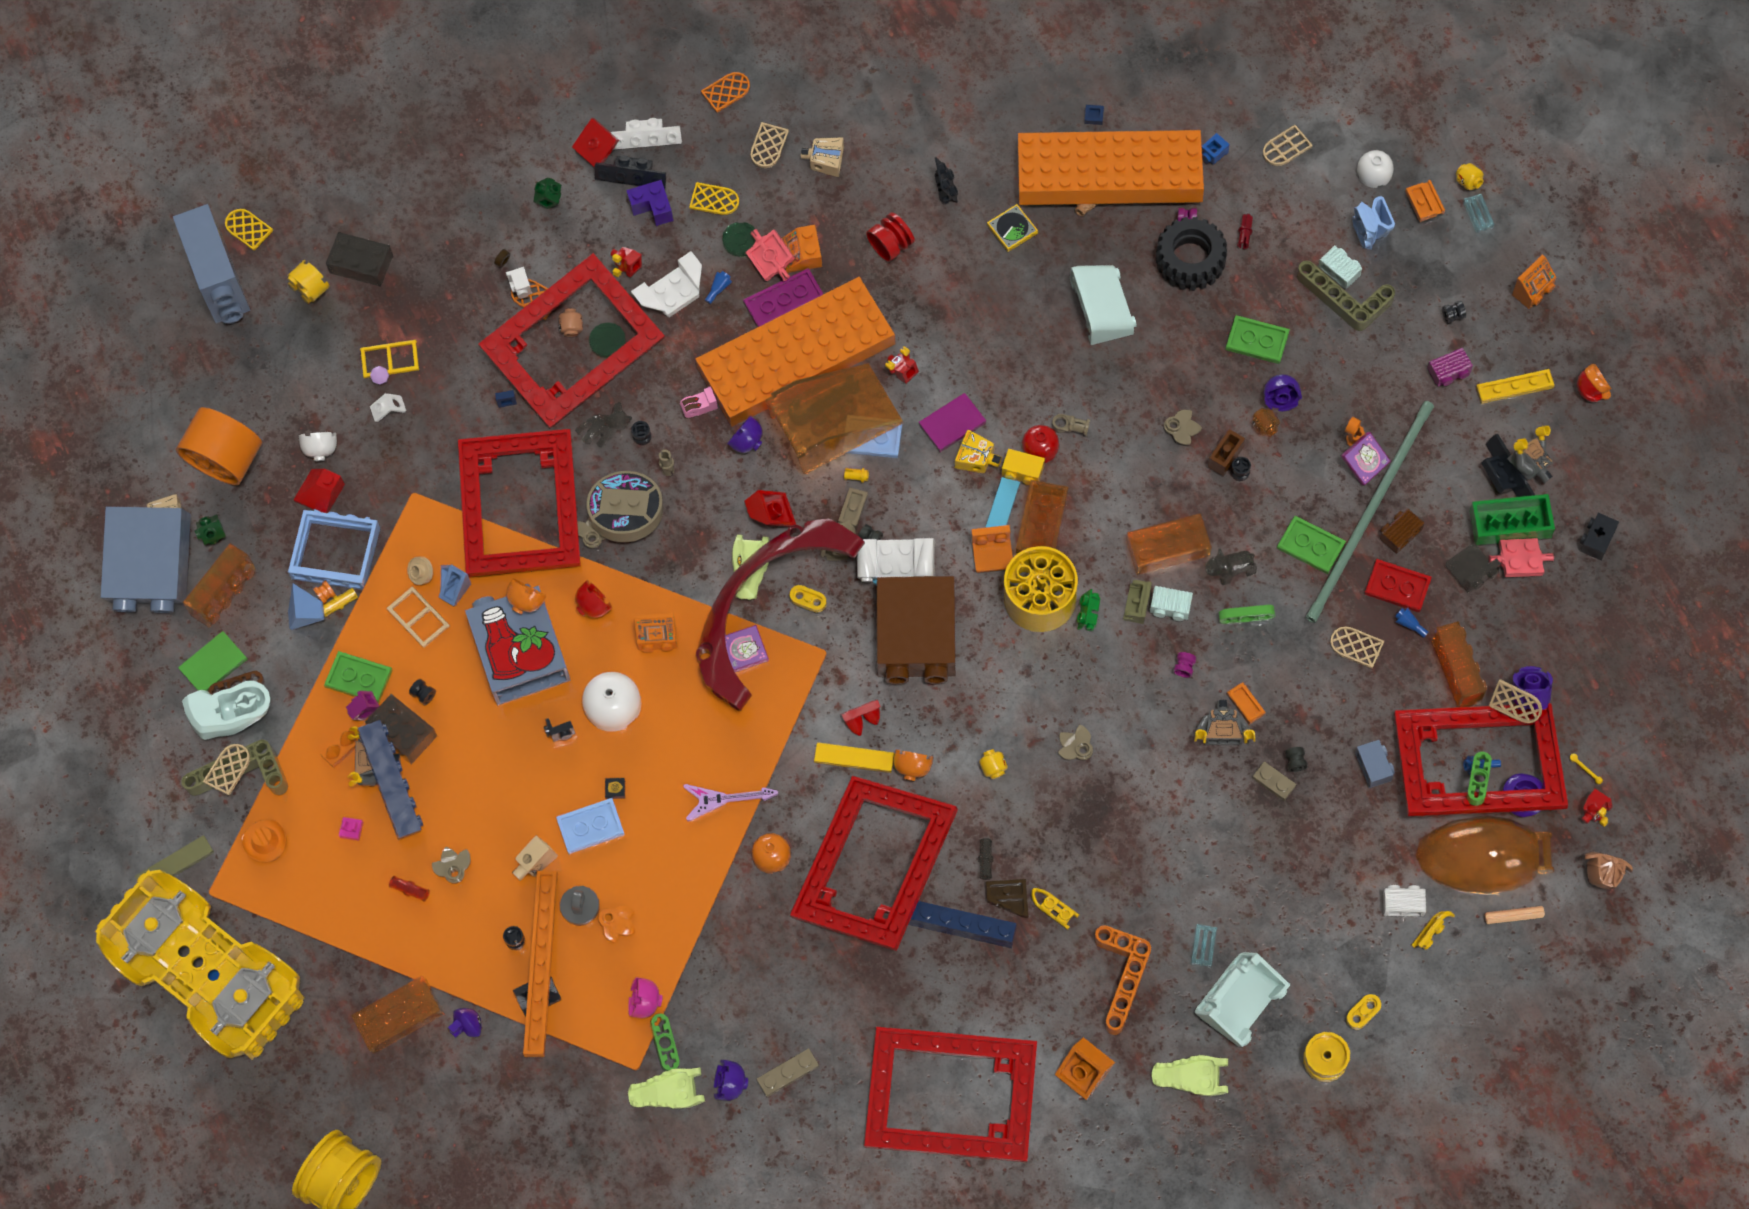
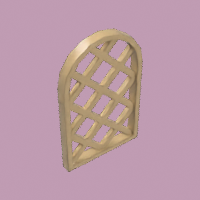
M761 122L751 148L752 162L761 168L775 165L779 160L789 130ZM775 130L777 135L771 137L769 132ZM767 134L769 139L763 141L761 136ZM779 137L781 142L775 144L773 139ZM771 141L773 146L767 148L765 143ZM763 145L765 149L759 152L757 147ZM775 148L777 153L771 155L769 150ZM767 152L769 156L763 159L761 154ZM759 155L761 160L756 162L753 157ZM771 159L772 163L766 165L765 161Z
M1340 627L1332 634L1330 643L1331 648L1338 655L1372 669L1384 641L1351 627ZM1344 630L1346 635L1339 637L1337 632ZM1356 634L1358 640L1352 642L1350 636ZM1347 637L1349 643L1343 645L1341 639ZM1369 639L1371 645L1364 647L1362 641ZM1339 641L1340 647L1335 648L1333 642ZM1360 642L1362 648L1355 650L1353 644ZM1380 645L1379 650L1377 652L1375 646ZM1351 646L1353 652L1346 653L1345 647ZM1373 648L1375 654L1368 656L1366 650ZM1364 651L1366 657L1359 659L1357 653ZM1375 656L1373 663H1371L1370 658Z
M1498 681L1489 704L1490 707L1524 723H1533L1538 720L1542 714V706L1535 696L1505 681ZM1512 690L1515 696L1509 698L1507 692ZM1504 693L1506 699L1501 700L1498 694ZM1495 696H1496L1498 702H1494V703H1493V701H1494V699H1495ZM1525 696L1527 702L1522 704L1519 698ZM1517 699L1519 705L1513 706L1511 700ZM1508 701L1510 708L1505 709L1503 703ZM1536 703L1539 709L1534 710L1532 704ZM1529 705L1531 711L1526 712L1523 706ZM1520 707L1523 713L1517 715L1515 709ZM1533 713L1535 718L1529 720L1528 715Z
M240 744L227 746L215 761L203 783L230 795L249 765V751ZM231 748H237V752L230 753ZM246 752L247 758L242 759L240 753ZM238 754L239 760L232 762L231 756ZM229 757L230 763L223 765L222 759ZM240 763L241 769L234 771L233 765ZM231 766L232 772L225 774L224 768ZM222 769L223 775L216 777L215 771ZM233 774L234 780L227 782L226 776ZM224 778L225 783L218 785L217 779ZM225 786V787H226V791L223 790V789H221L220 787Z

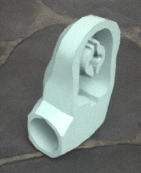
M244 681L230 689L221 690L213 695L206 690L196 691L187 695L182 700L192 728L202 739L206 740L219 736L234 735L260 720L267 714L270 706L269 691L264 685L256 681Z

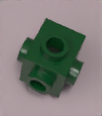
M548 177L537 182L534 188L533 202L546 209L559 204L562 185Z
M217 514L211 517H202L199 519V522H196L197 529L194 531L198 540L202 539L204 545L215 544L219 539L226 537Z

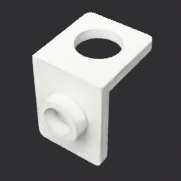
M386 393L370 406L375 422H379L391 411L402 413L406 411L400 395ZM393 399L399 403L400 407L394 405Z

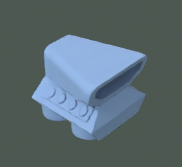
M1382 196L1374 199L1372 209L1363 202L1359 206L1354 207L1355 216H1352L1353 227L1362 248L1371 250L1376 239L1386 237L1393 230L1395 222Z

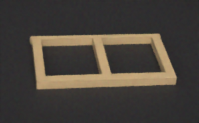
M411 587L387 607V610L423 648L450 627L414 587ZM414 593L426 608L406 624L393 609ZM431 611L443 626L423 642L410 627Z

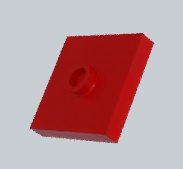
M591 118L572 145V148L595 167L596 162L604 163L619 142V139L595 118Z

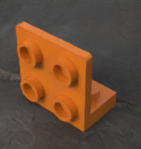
M1010 525L971 529L976 572L1006 570L1013 558Z

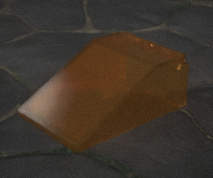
M869 363L795 380L772 392V397L765 400L771 418H776L779 425L783 427V432L798 455L797 458L803 474H807L903 424V420Z

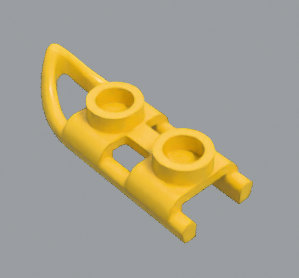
M1039 888L1032 889L1031 896L1034 904L1067 930L1070 928L1067 925L1069 920L1073 916L1079 917L1078 913L1051 893ZM1035 892L1047 896L1041 905L1036 900ZM1054 910L1057 913H1059V915L1056 917L1051 913V911Z
M1441 911L1435 914L1411 946L1413 948L1418 946L1427 950L1433 944V934H1439L1445 928L1443 919L1447 916L1455 917V915L1451 911Z

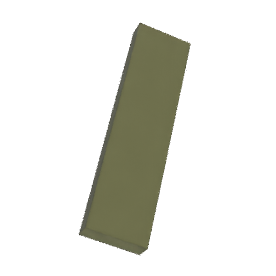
M203 835L137 874L135 877L138 880L140 875L148 870H162L175 877L212 855L214 851Z

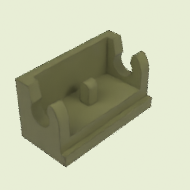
M1133 580L1130 584L1123 620L1144 624L1152 582Z

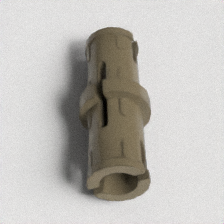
M662 450V453H659L660 468L662 467V472L665 476H671V472L674 473L673 458L671 459L670 451Z

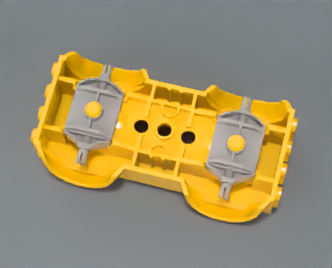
M148 870L140 875L137 884L133 888L126 891L123 900L113 906L110 915L106 919L101 920L97 925L95 931L97 933L96 943L109 963L132 983L144 986L156 982L188 1008L187 1019L190 1025L215 1051L227 1058H234L244 1054L251 1060L254 1057L257 1058L263 1052L265 1044L268 1041L271 1042L276 1037V1031L288 1023L293 1011L298 1010L302 1006L305 997L299 991L300 976L288 964L267 949L253 942L241 945L209 919L211 905L190 886L162 870ZM182 946H187L190 949L186 957L179 956L178 951ZM197 958H202V966L198 968L194 967V960ZM211 970L219 972V978L215 981H211L208 978Z

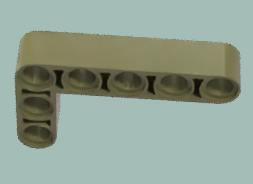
M1311 261L1301 262L1298 268L1297 279L1356 331L1365 330L1393 304L1395 289L1391 285H1382L1366 301L1360 304ZM1302 271H1308V272H1310V273H1309V274H1305V273H1303ZM1343 306H1348L1351 309H1345ZM1357 318H1362L1364 321H1359Z
M261 739L245 746L250 754V762L243 774L259 767L269 789L276 795L284 794L288 790V783L276 752L268 741ZM246 752L240 753L242 759L247 758ZM238 754L231 756L232 762L239 760ZM229 757L222 759L223 765L230 763ZM215 761L183 776L182 786L190 795L197 796L213 789V787L203 783V780ZM240 763L233 765L234 771L241 769ZM270 765H273L270 770H267ZM224 768L225 774L232 772L231 768L228 770ZM222 769L215 771L216 777L223 775ZM233 774L226 776L227 782L233 779ZM224 778L217 779L218 785L225 783ZM277 781H280L277 786H274Z

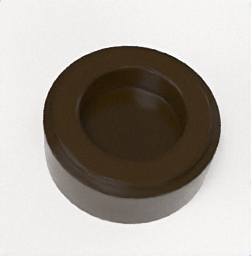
M506 249L501 250L495 258L494 264L499 268L503 267L510 258V252Z

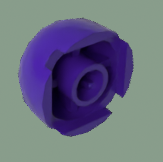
M1276 375L1265 385L1264 400L1270 409L1273 407L1279 408L1278 411L1281 412L1295 408L1298 405V401L1302 399L1299 383L1289 375Z
M749 416L727 444L740 453H747L752 449L756 451L762 444L760 439L763 435V429L760 423L752 416Z
M721 1060L722 1066H717L714 1079V1088L718 1087V1094L714 1093V1097L716 1100L731 1101L737 1099L742 1094L743 1089H747L748 1077H745L742 1066L737 1062Z

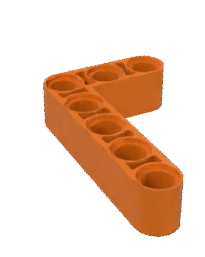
M1100 926L1095 933V943L1097 946L1129 958L1106 1018L1105 1027L1107 1032L1111 1035H1118L1124 1028L1151 953V945L1145 939L1109 926ZM1105 933L1109 936V939L1101 940L1099 935ZM1125 940L1128 946L1120 947L1118 942ZM1144 947L1147 952L1140 954L1137 952V948ZM1133 965L1139 966L1140 971L1132 972L1130 970V967ZM1129 983L1134 988L1127 991L1123 988V985ZM1118 1002H1124L1126 1003L1127 1007L1125 1009H1119L1116 1006V1004ZM1112 1020L1119 1021L1120 1026L1114 1028L1109 1024V1022Z

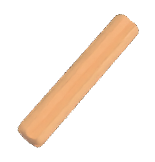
M1543 906L1487 912L1485 913V921L1487 924L1543 918L1545 911Z

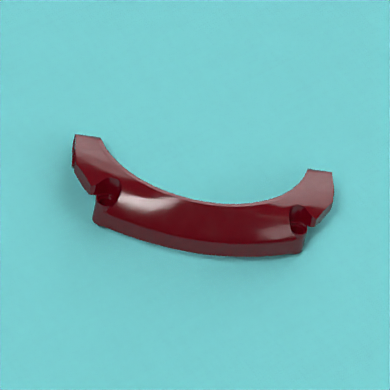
M831 519L807 521L804 524V528L799 525L790 526L788 530L764 544L745 560L728 579L717 596L701 634L696 657L706 687L711 689L714 695L738 711L743 709L752 696L738 678L729 660L726 648V624L736 594L754 572L777 557L801 550H829L855 558L864 546L865 541ZM793 533L800 534L799 536L791 537ZM704 653L710 654L705 660L700 658Z

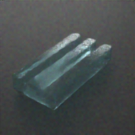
M1482 194L1465 198L1463 202L1476 233L1480 232V230L1485 231L1487 228H1494V222ZM1476 200L1479 201L1480 206H1481V208H1482V211H1483V213H1484V215H1485V218H1486V220H1487V222H1488V223H1486V224H1485L1484 219H1483V217H1482L1481 211H1480V209H1479V207H1478V205H1477V203H1476ZM1470 202H1471L1472 205H1473V208H1474V210H1475V212H1476V215H1477L1478 220H1479V222H1480L1481 225H1479V223H1478V221H1477V218H1476V216H1475V213H1474V211H1473V209H1472V206H1471Z
M1197 924L1192 965L1212 966L1217 927ZM1200 930H1204L1201 956L1199 960L1196 959ZM1208 931H1212L1208 961H1205Z

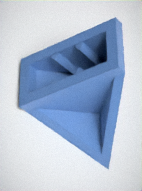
M441 565L439 598L452 606H456L471 586L469 576L454 565Z
M292 584L288 608L289 628L293 630L324 620L323 602L295 584Z

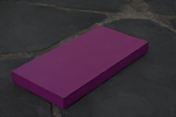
M809 268L791 276L789 279L787 278L786 281L778 282L743 299V303L755 324L759 327L823 295V292Z

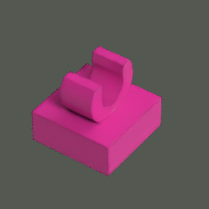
M343 817L339 837L359 841L364 822L359 819Z

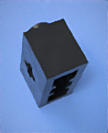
M1599 512L1596 518L1591 517L1587 526L1590 531L1588 534L1584 533L1579 543L1583 545L1580 552L1602 561L1619 521Z

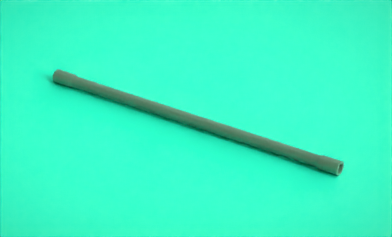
M1424 401L1414 423L1325 585L1307 613L1306 619L1308 621L1316 623L1328 597L1419 431L1432 412L1434 405L1431 402Z

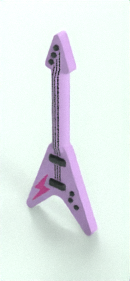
M685 784L684 789L699 799V804L686 819L688 822L725 805L727 802L763 798V801H766L778 795V791L762 788V791L725 794Z

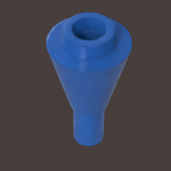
M723 271L721 273L716 272L711 291L705 299L709 304L732 283L731 277Z
M1402 608L1395 616L1397 618L1396 623L1415 630L1423 638L1427 635L1428 631L1419 624L1409 608L1406 610Z
M1467 756L1463 763L1464 770L1469 775H1471L1474 756ZM1481 759L1479 768L1483 769L1484 760ZM1500 759L1492 760L1491 768L1501 767Z

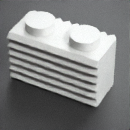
M1398 885L1388 886L1383 892L1384 916L1424 917L1426 913L1425 889H1420V886L1416 885L1409 886L1408 889L1400 888Z

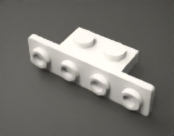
M656 118L641 121L631 120L626 122V131L611 132L619 139L613 150L682 143L680 126L663 127L662 119Z

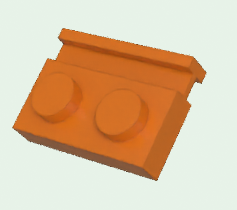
M1431 180L1406 188L1405 193L1419 222L1445 213V209Z

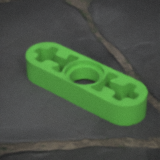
M1273 605L1229 608L1219 611V620L1222 624L1270 620L1275 617Z
M1486 752L1476 753L1473 759L1467 800L1475 806L1483 804L1486 797L1492 762L1491 756ZM1481 759L1484 760L1483 769L1479 768ZM1481 775L1485 778V780L1483 782H1477L1474 779V776ZM1476 788L1479 789L1478 798L1474 797Z
M656 1014L650 1021V1027L661 1068L664 1071L677 1069L679 1057L669 1019L664 1014ZM657 1018L665 1022L662 1025L663 1032L667 1030L668 1033H662L657 1036V1033L661 1032L660 1027L654 1024L657 1022ZM666 1037L670 1040L668 1048L660 1046L659 1040ZM673 1051V1053L669 1054L670 1059L675 1061L672 1068L669 1065H665L667 1054L662 1055V1052Z

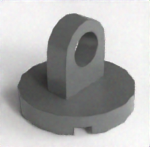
M575 886L568 889L560 901V911L563 917L570 924L576 926L588 924L597 917L600 910V903L596 893L585 886Z

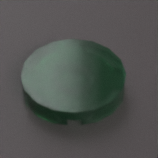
M736 222L729 225L723 232L722 238L725 250L733 256H748L746 251L753 247L756 242L751 235V232L755 230L754 226L746 222Z
M601 323L590 333V348L597 356L608 358L626 344L625 332L615 323Z

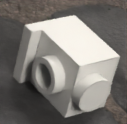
M524 267L506 272L512 292H517L518 298L522 299L532 294Z

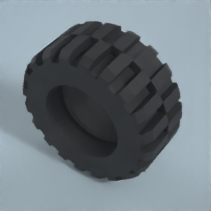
M1184 217L1181 221H1173L1171 226L1167 225L1164 228V232L1160 234L1157 242L1156 263L1159 273H1162L1165 281L1169 279L1172 286L1178 285L1180 286L1179 289L1183 290L1185 288L1196 290V287L1203 289L1206 288L1207 284L1212 285L1222 275V270H1224L1226 264L1227 242L1223 238L1224 234L1221 230L1217 231V226L1214 223L1210 225L1206 219L1198 220V217H1192V219ZM1184 244H1196L1204 248L1209 256L1202 262L1191 264L1180 260L1174 251Z

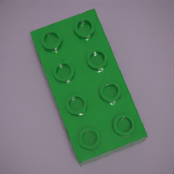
M1549 494L1474 501L1469 510L1475 546L1497 544L1500 540L1547 539L1552 538L1555 531Z

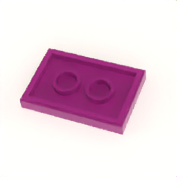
M965 393L919 421V426L939 452L944 451L964 438L967 430L973 432L986 424V419Z

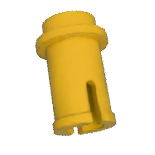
M845 468V480H859L861 483L868 481L869 470H865V468Z

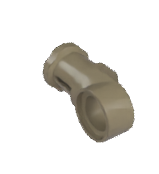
M1065 414L1054 416L1052 428L1055 432L1075 431L1087 436L1090 419L1082 420L1075 418L1073 415ZM1059 419H1062L1065 421L1066 425L1064 427H1058L1056 426L1055 422Z

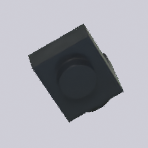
M549 718L545 719L547 723L544 726L547 737L552 736L553 742L567 740L575 734L571 721L552 727Z

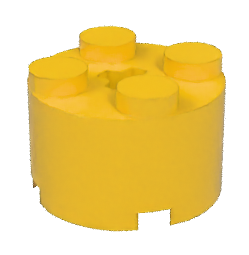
M305 260L287 275L288 285L294 291L298 290L302 294V299L308 304L314 302L330 287L327 281L324 283L321 280L324 276L309 262L306 264Z

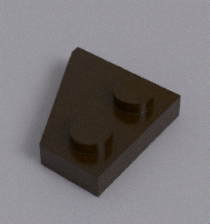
M1026 879L986 881L987 903L1028 918Z

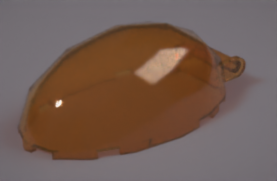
M1485 815L1454 820L1435 828L1420 841L1416 853V859L1419 861L1422 872L1436 883L1450 886L1452 889L1460 892L1485 895L1516 890L1530 883L1537 874L1554 873L1550 842L1552 833L1533 832L1527 826L1509 818ZM1538 839H1542L1544 866H1539Z

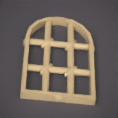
M1293 125L1265 144L1263 157L1271 165L1282 166L1312 148L1313 145L1298 127ZM1293 129L1297 131V133L1291 137L1286 136V133L1290 132ZM1298 135L1304 139L1297 144L1291 142ZM1282 136L1286 139L1279 145L1273 143ZM1304 142L1309 145L1301 151L1297 149ZM1286 143L1292 146L1285 152H1281L1278 149ZM1271 144L1274 148L1265 153L1266 147ZM1292 150L1297 152V154L1289 159L1284 156ZM1277 151L1280 155L1270 161L1267 155ZM1279 158H1283L1285 160L1279 163L1275 162Z

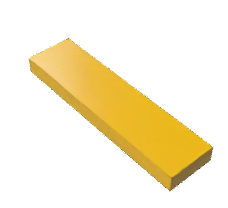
M1547 369L1477 384L1476 390L1480 402L1483 404L1553 389L1555 385L1550 370Z
M817 742L814 763L892 773L894 753Z

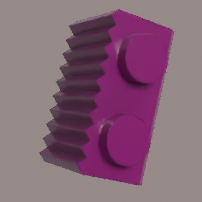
M1460 348L1429 361L1427 369L1437 387H1439L1440 385H1450L1457 378L1464 379L1468 377L1473 365L1464 349Z

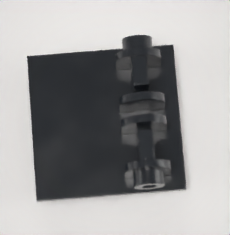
M935 157L937 170L934 176L940 201L943 204H948L953 199L957 203L956 195H958V190L953 183L954 173L946 167L944 162Z

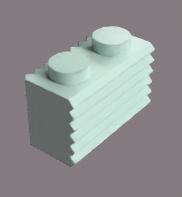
M1333 246L1319 260L1318 265L1321 270L1345 290L1360 277L1362 271L1358 261L1352 260L1342 248H1337L1336 246Z
M1155 586L1150 613L1160 618L1170 616L1176 621L1188 620L1193 593Z

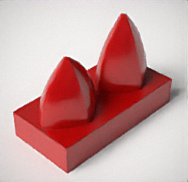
M875 699L840 714V716L854 734L861 736L863 731L861 715L868 722L877 725L880 719L879 707L881 706L879 701Z

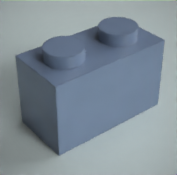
M1380 740L1358 746L1355 754L1368 787L1372 788L1391 782L1393 774H1395L1392 763H1388L1386 747L1381 745Z

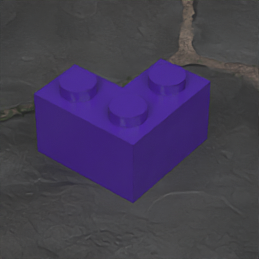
M662 180L626 190L633 216L651 211L656 226L673 221L672 210Z

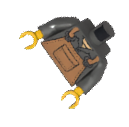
M1548 425L1538 427L1535 430L1539 439L1536 437L1529 442L1525 438L1518 439L1514 444L1515 452L1507 458L1528 480L1538 476L1544 484L1553 477L1546 469L1553 463V460L1546 451V439L1544 437L1550 435L1551 430Z
M1228 700L1217 701V709H1211L1209 715H1205L1197 726L1194 738L1195 742L1197 739H1202L1205 745H1242L1243 737L1244 743H1247V739H1252L1253 742H1256L1255 732L1251 730L1244 717L1238 714V710L1229 709Z
M351 727L349 730L353 731L355 736L350 734L348 739L355 740L358 738V741H356L355 772H351L347 776V778H353L354 780H351L348 784L351 787L357 783L364 786H374L377 783L358 735V727ZM393 754L395 761L399 760L401 764L400 754Z

